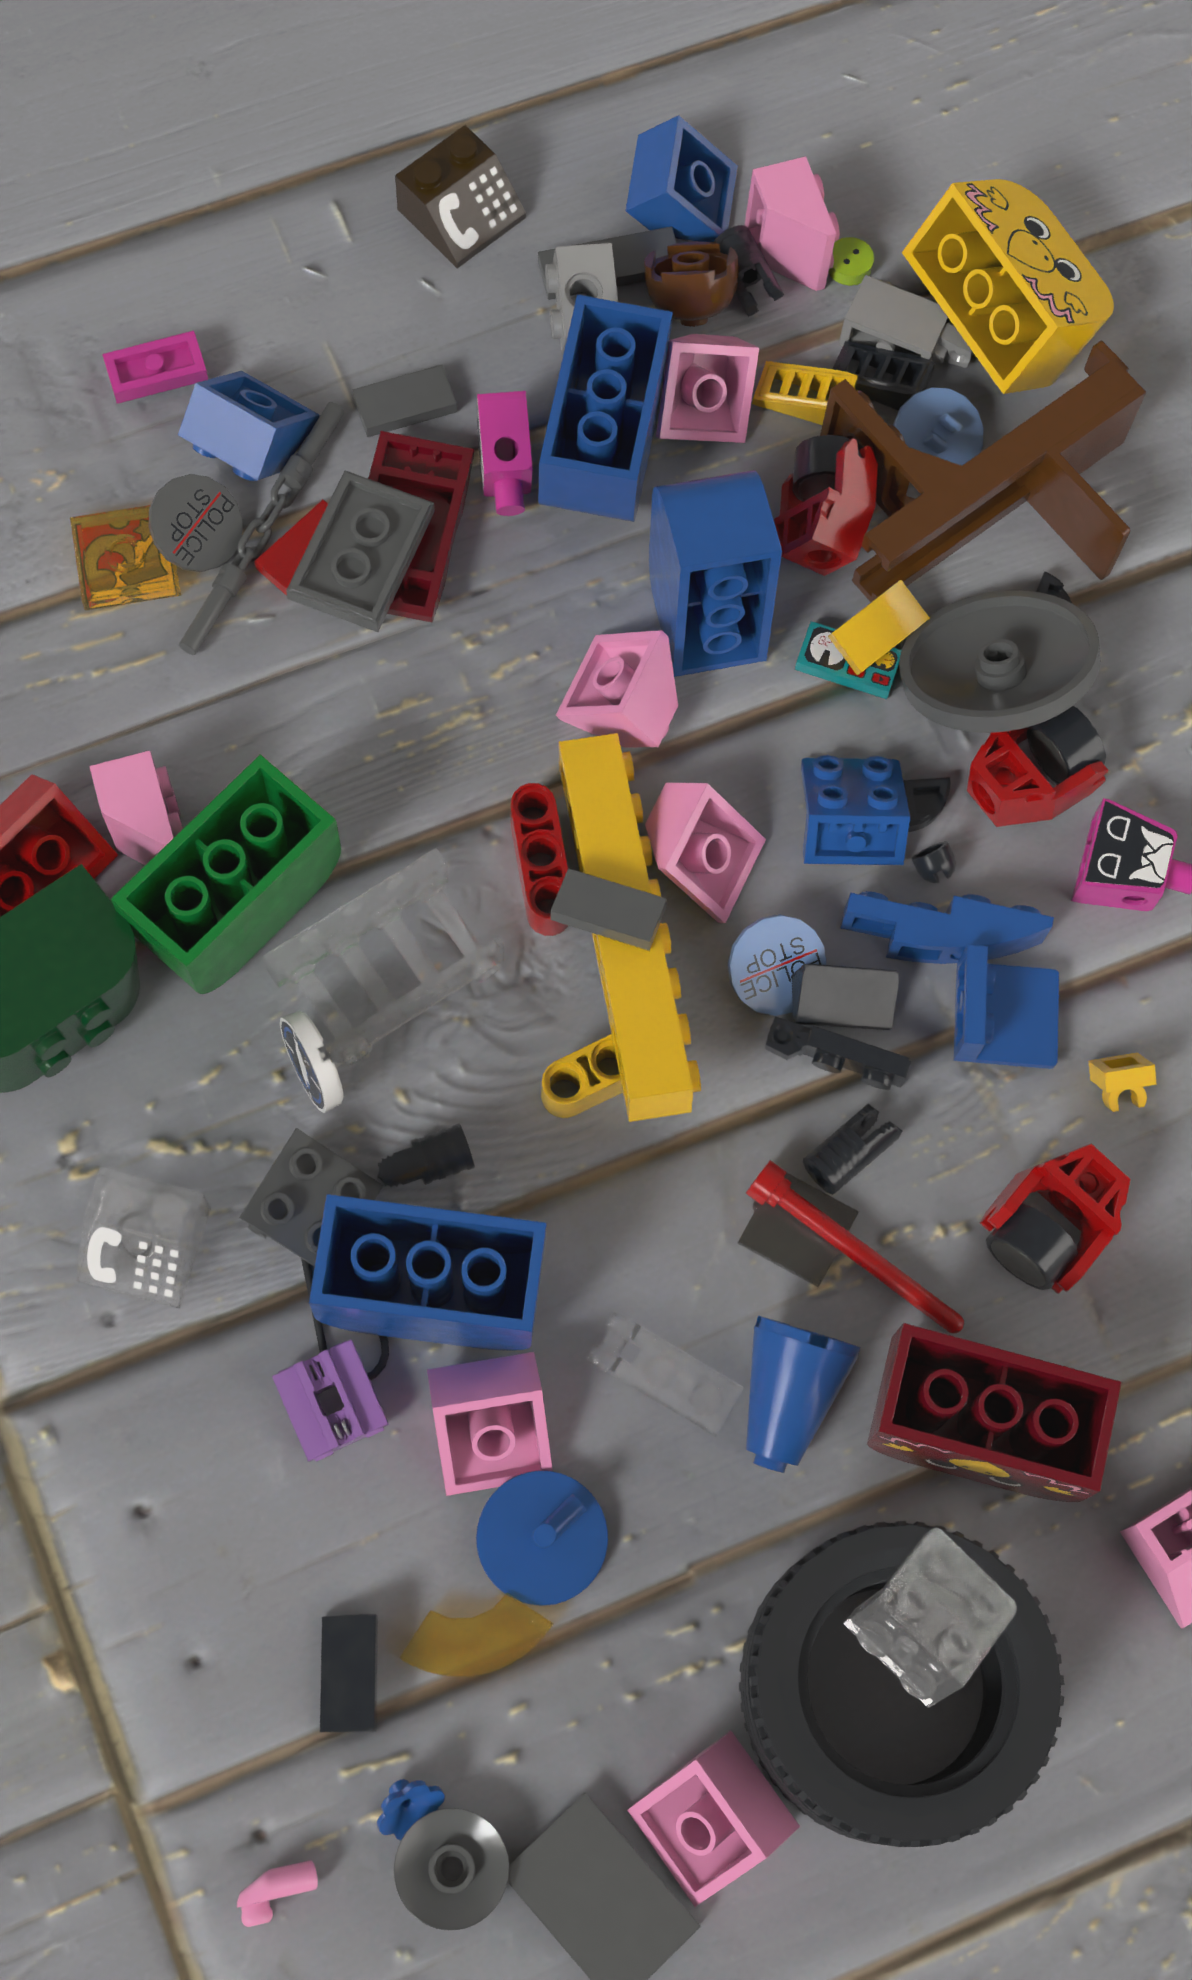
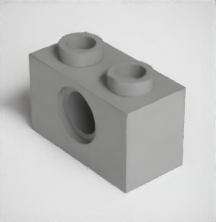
M612 243L558 246L555 248L552 264H546L545 266L547 292L555 293L557 310L550 311L551 334L553 339H560L562 354H564L575 306L570 297L572 294L583 292L590 297L618 302Z

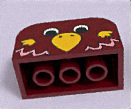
M903 1323L891 1338L867 1445L881 1454L903 1462L1016 1493L1053 1501L1081 1502L1099 1493L1101 1490L1122 1382Z

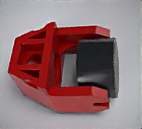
M835 435L814 436L802 441L796 447L793 473L788 476L781 487L780 515L773 519L782 548L781 557L823 576L857 560L864 535L868 530L876 507L878 463L872 447L868 445L863 447L854 438L849 439Z
M1075 706L1070 707L1056 717L1030 727L990 733L985 744L981 745L971 763L967 792L996 827L1052 820L1091 795L1106 781L1104 775L1109 770L1104 765L1106 752L1103 742L1089 719ZM1026 739L1028 740L1037 763L1045 774L1057 784L1055 787L1050 785L1020 749L1019 743Z
M1092 1143L1021 1171L1014 1176L980 1221V1224L989 1232L992 1231L986 1238L987 1248L1007 1271L1027 1285L1039 1290L1051 1288L1057 1294H1060L1062 1290L1068 1292L1084 1276L1113 1239V1236L1121 1231L1120 1211L1126 1204L1131 1179ZM1037 1191L1081 1231L1080 1241L1077 1245L1070 1235L1048 1215L1034 1207L1023 1204V1201L1030 1193Z

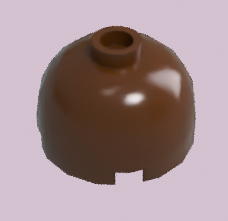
M685 242L668 245V255L657 259L656 250L649 253L644 259V268L650 299L657 309L673 312L672 318L680 320L682 325L689 327L704 325L708 322V318L719 314L731 302L738 283V256L731 247L729 255L720 253L719 243Z

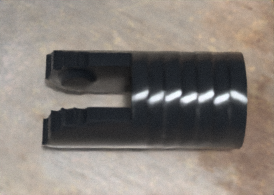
M745 225L731 227L714 240V243L720 244V253L729 255L730 247L737 253L738 283L735 293L748 317L754 315L759 310L754 296L748 291L747 287L756 284L762 279L763 286L769 297L773 298L774 301L783 297L784 293L748 227Z
M868 1103L803 1158L804 1167L815 1183L824 1191L833 1195L898 1140L903 1131L889 1121L862 1140L861 1137L878 1121L879 1111Z
M456 1124L451 1128L438 1130L434 1134L430 1133L422 1138L410 1140V1148L395 1152L391 1157L387 1155V1158H382L381 1163H378L379 1174L377 1178L385 1184V1187L388 1185L390 1188L392 1186L398 1187V1184L405 1185L422 1179L424 1184L427 1185L434 1180H441L451 1174L455 1175L460 1173V1171L475 1168L461 1125Z

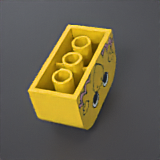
M992 179L952 183L902 251L906 260L1003 394L1044 388L1054 384L1109 319L1114 310L1113 298L1107 285L1049 207L1030 190L1008 180Z

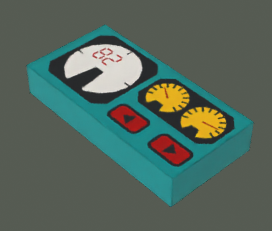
M810 621L794 670L887 699L900 662L902 650L892 648L862 673L856 675L828 637L836 629Z

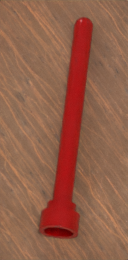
M769 1160L745 1194L761 1206L765 1202L773 1208L778 1204L947 1332L956 1334L963 1329L964 1319L959 1313L791 1189L792 1182L784 1177L787 1172Z

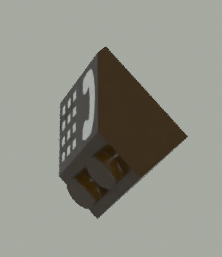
M466 125L395 175L397 210L457 269L526 218V211L496 154Z

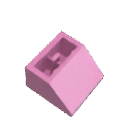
M806 156L753 169L745 226L749 228L770 269L815 291L825 289L829 269L833 268L834 243L839 240L840 231L834 212L828 213L825 206L824 187L819 174L812 173Z
M150 751L89 766L101 813L117 851L146 865L183 829L178 803L166 766L156 768Z
M1192 1487L1120 1531L1181 1629L1192 1623Z

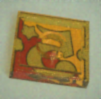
M150 505L70 517L81 599L85 611L181 596L177 566L167 561L154 545L148 527Z

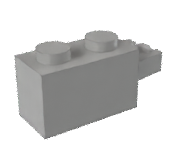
M865 275L844 318L839 345L842 347L845 341H851L923 357L936 363L947 362L967 368L973 355L970 347L936 300L929 297H920L898 288L889 281L877 280Z

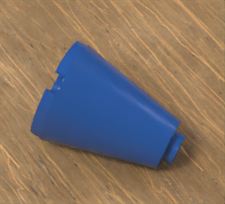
M762 1316L757 1317L753 1334L746 1450L756 1454L753 1461L754 1464L781 1473L785 1472L787 1464L799 1465L855 1365L861 1347Z

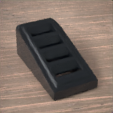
M845 341L832 369L846 372L852 359L859 361L860 364L855 372L858 375L855 390L862 391L873 401L899 411L900 407L912 395L926 390L935 362L911 354ZM869 366L877 368L873 378L864 376ZM886 372L894 375L891 382L883 380ZM904 379L911 383L908 386L901 384V382Z

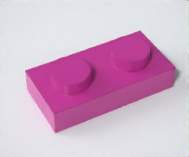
M194 331L102 354L117 404L208 380L207 370Z

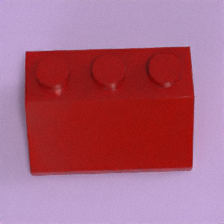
M33 774L0 804V917L78 865L82 864L93 879H95L118 856L116 851L55 783Z

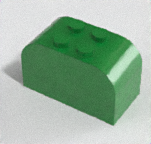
M260 754L111 898L115 910L128 921L134 937L197 993L207 994L232 978L327 881L341 854L337 821Z

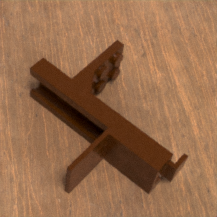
M1102 340L1093 345L1085 364L1084 370L1089 377L962 466L908 447L900 431L895 426L888 425L874 410L869 397L862 391H856L846 379L830 389L820 436L835 435L849 439L854 438L863 447L867 445L872 447L878 463L876 503L888 515L887 519L864 535L863 549L867 553L874 550L876 555L856 568L852 578V582L870 602L899 580H902L907 587L1026 501L1100 580L1110 575L1131 530L1080 474L1124 443L1146 391L1128 373L1129 368ZM909 483L921 494L920 496L912 498L906 495Z

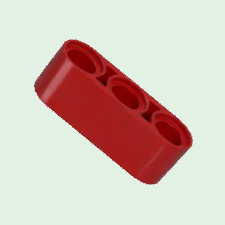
M528 783L520 786L511 798V831L529 925L539 934L554 936L562 933L568 925L552 921L551 913L541 911L537 904L546 899H556L568 870L556 800L553 793L544 785ZM536 807L541 809L545 815L538 819H528L521 812L524 809ZM545 853L550 855L554 861L546 866H537L528 859L534 854Z

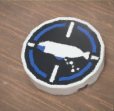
M296 1011L281 1017L279 1024L287 1053L300 1082L313 1104L323 1113L342 1104L344 1095L334 1062H331L330 1058L325 1061L323 1060L326 1056L324 1052L320 1053L318 1048L324 1046L322 1043L324 1040L313 1021L302 1011Z

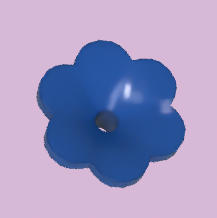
M405 1779L396 1781L389 1788L390 1795L381 1804L383 1813L377 1820V1827L383 1835L394 1834L398 1840H402L405 1833L416 1821L431 1812L439 1810L438 1808L445 1800L442 1789L439 1786H427L423 1780H416L411 1783Z

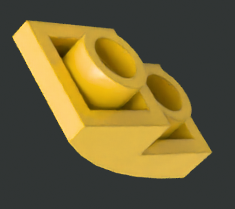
M899 580L828 635V637L856 675H858L929 620L930 617L903 581Z

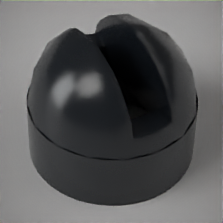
M948 841L934 844L911 858L920 876L931 883H939L937 872L941 870L945 877L949 879L956 867L955 857Z

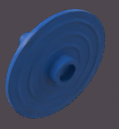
M533 1471L508 1480L491 1495L479 1518L476 1544L478 1556L485 1573L500 1591L522 1603L539 1606L553 1605L575 1597L595 1579L606 1556L608 1530L604 1513L599 1503L585 1486L561 1473Z

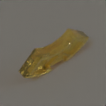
M508 1593L492 1609L472 1618H449L430 1610L399 1659L412 1667L439 1676L473 1677L484 1675L507 1667L524 1657L546 1636L554 1623Z

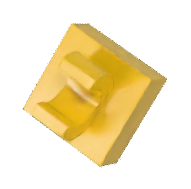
M1138 1052L1088 1060L1090 1080L1103 1090V1103L1112 1112L1119 1111L1118 1097L1124 1090L1131 1091L1132 1103L1140 1108L1144 1107L1147 1101V1094L1143 1087L1157 1085L1155 1064Z

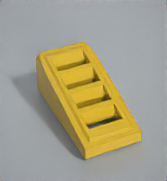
M766 361L752 404L823 425L828 402L826 397L827 394L829 395L830 389L844 379L855 389L858 375L840 370ZM774 378L783 381L779 394L770 392ZM792 384L801 386L797 396L788 395ZM810 389L818 391L816 399L807 397Z

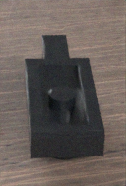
M776 1016L769 1030L765 1045L766 1050L786 1060L804 1054L812 1057V1064L822 1070L841 1073L842 1068L862 1074V1082L883 1090H890L891 1085L901 1088L911 1064L909 1057L816 1026L809 1028Z

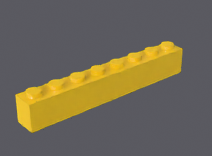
M618 733L559 741V771L579 872L661 897L658 879L649 880L646 866L652 865L648 835L640 836L637 826L638 823H643V809L640 794L630 793L628 782L634 781V767L630 751L622 752ZM660 923L650 951L592 933L629 1122L692 1112L693 1093L701 1091V1080L697 1061H687L684 1045L691 1044L690 1027L687 1014H677L674 999L681 998V987L677 968L667 967L665 954L671 953V939L667 923Z

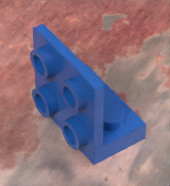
M830 755L818 758H803L801 761V773L807 810L803 843L804 864L904 865L910 813L900 761L881 756H872L867 759L837 758Z
M967 944L957 963L953 1061L1053 1069L1058 1062L1059 972L1056 969L987 964L988 946Z

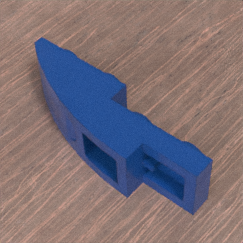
M865 891L859 894L850 893L844 908L840 929L889 939L886 958L919 963L953 964L958 963L967 944L988 946V960L1016 954L1042 944L1053 926L1054 917L1042 915L1038 909L1031 906L1015 905L1009 908L991 904L988 898L975 894H967L962 897L953 896L946 913L938 912L935 906L928 903L913 902L906 905L889 901L883 894Z

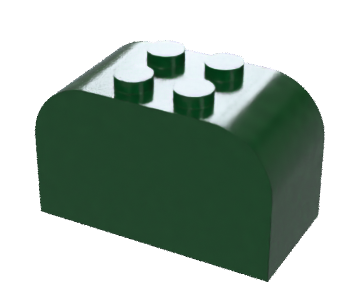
M82 864L0 917V1093L22 1089L43 1075L49 1078L60 1073L71 1062V1056L87 1045L93 1048L106 1041L113 1034L114 1026L129 1015L138 999L140 978L132 928L128 921L115 910L112 901Z

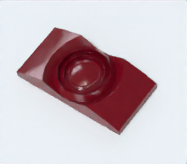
M380 431L368 479L431 501L435 506V512L387 614L433 623L445 587L456 531L463 515L473 465L474 449Z

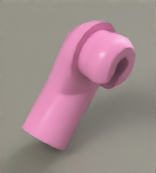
M309 1860L269 1869L242 1890L237 1900V1908L241 1907L243 1925L251 1927L269 1923L273 1917L269 1900L316 1890L318 1878L313 1861Z

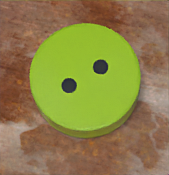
M845 237L837 240L833 247L834 265L833 268L829 269L828 273L840 284L848 286L861 284L865 275L870 276L874 263L872 248L865 241L855 237Z

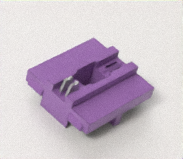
M353 1340L339 1343L329 1348V1350L320 1352L319 1355L296 1363L272 1376L309 1462L322 1460L334 1454L335 1451L365 1437L369 1438L384 1431V1427L389 1425L375 1393L373 1383L368 1377ZM318 1363H320V1365H321V1367H322V1369H323V1372H324L325 1376H323V1373H322V1371H321L320 1366H319ZM312 1367H313V1369H314V1372H315V1374H316L318 1380H316V1378H315V1375H314V1373H313V1371H312ZM336 1386L344 1408L326 1416L317 1394Z

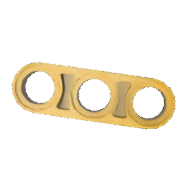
M612 1034L554 1061L546 1068L542 1077L541 1099L543 1106L550 1114L559 1118L573 1117L623 1093L620 1075H606L597 1067L598 1062L602 1059H616ZM569 1080L578 1087L579 1091L572 1097L561 1098L552 1092L551 1087L557 1081Z

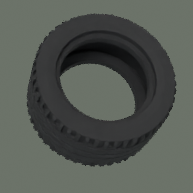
M896 1521L895 1523L877 1522L870 1526L863 1525L854 1530L838 1534L836 1537L811 1550L785 1572L758 1607L753 1622L748 1629L746 1642L743 1645V1657L739 1672H741L739 1692H741L742 1701L740 1705L746 1722L744 1726L750 1736L752 1749L756 1751L760 1759V1765L766 1770L774 1786H777L788 1801H791L804 1815H808L814 1822L840 1835L866 1843L895 1847L941 1845L946 1842L960 1840V1838L967 1835L979 1833L983 1827L993 1825L1000 1816L1013 1810V1804L1017 1800L1022 1801L1028 1794L1026 1791L1040 1778L1038 1771L1041 1767L1047 1766L1050 1759L1048 1757L1051 1747L1055 1746L1058 1739L1054 1736L1056 1728L1061 1727L1062 1718L1059 1717L1060 1706L1064 1705L1061 1685H1065L1064 1676L1060 1675L1059 1664L1062 1663L1061 1654H1057L1055 1643H1058L1055 1634L1051 1635L1047 1623H1050L1047 1614L1043 1615L1039 1608L1041 1603L1036 1596L1032 1597L1027 1590L1028 1584L1024 1579L1020 1580L1014 1574L1015 1569L1011 1565H1005L998 1559L999 1555L993 1550L988 1552L983 1549L982 1543L976 1540L971 1541L958 1531L950 1533L943 1526L936 1525L933 1527L918 1521L913 1524L906 1523V1521ZM878 1589L905 1591L916 1594L938 1605L965 1632L974 1648L981 1669L983 1682L982 1708L976 1730L970 1742L956 1760L944 1770L930 1778L913 1784L901 1785L878 1780L866 1775L844 1760L821 1731L810 1702L808 1667L816 1636L827 1617L842 1601L852 1595Z

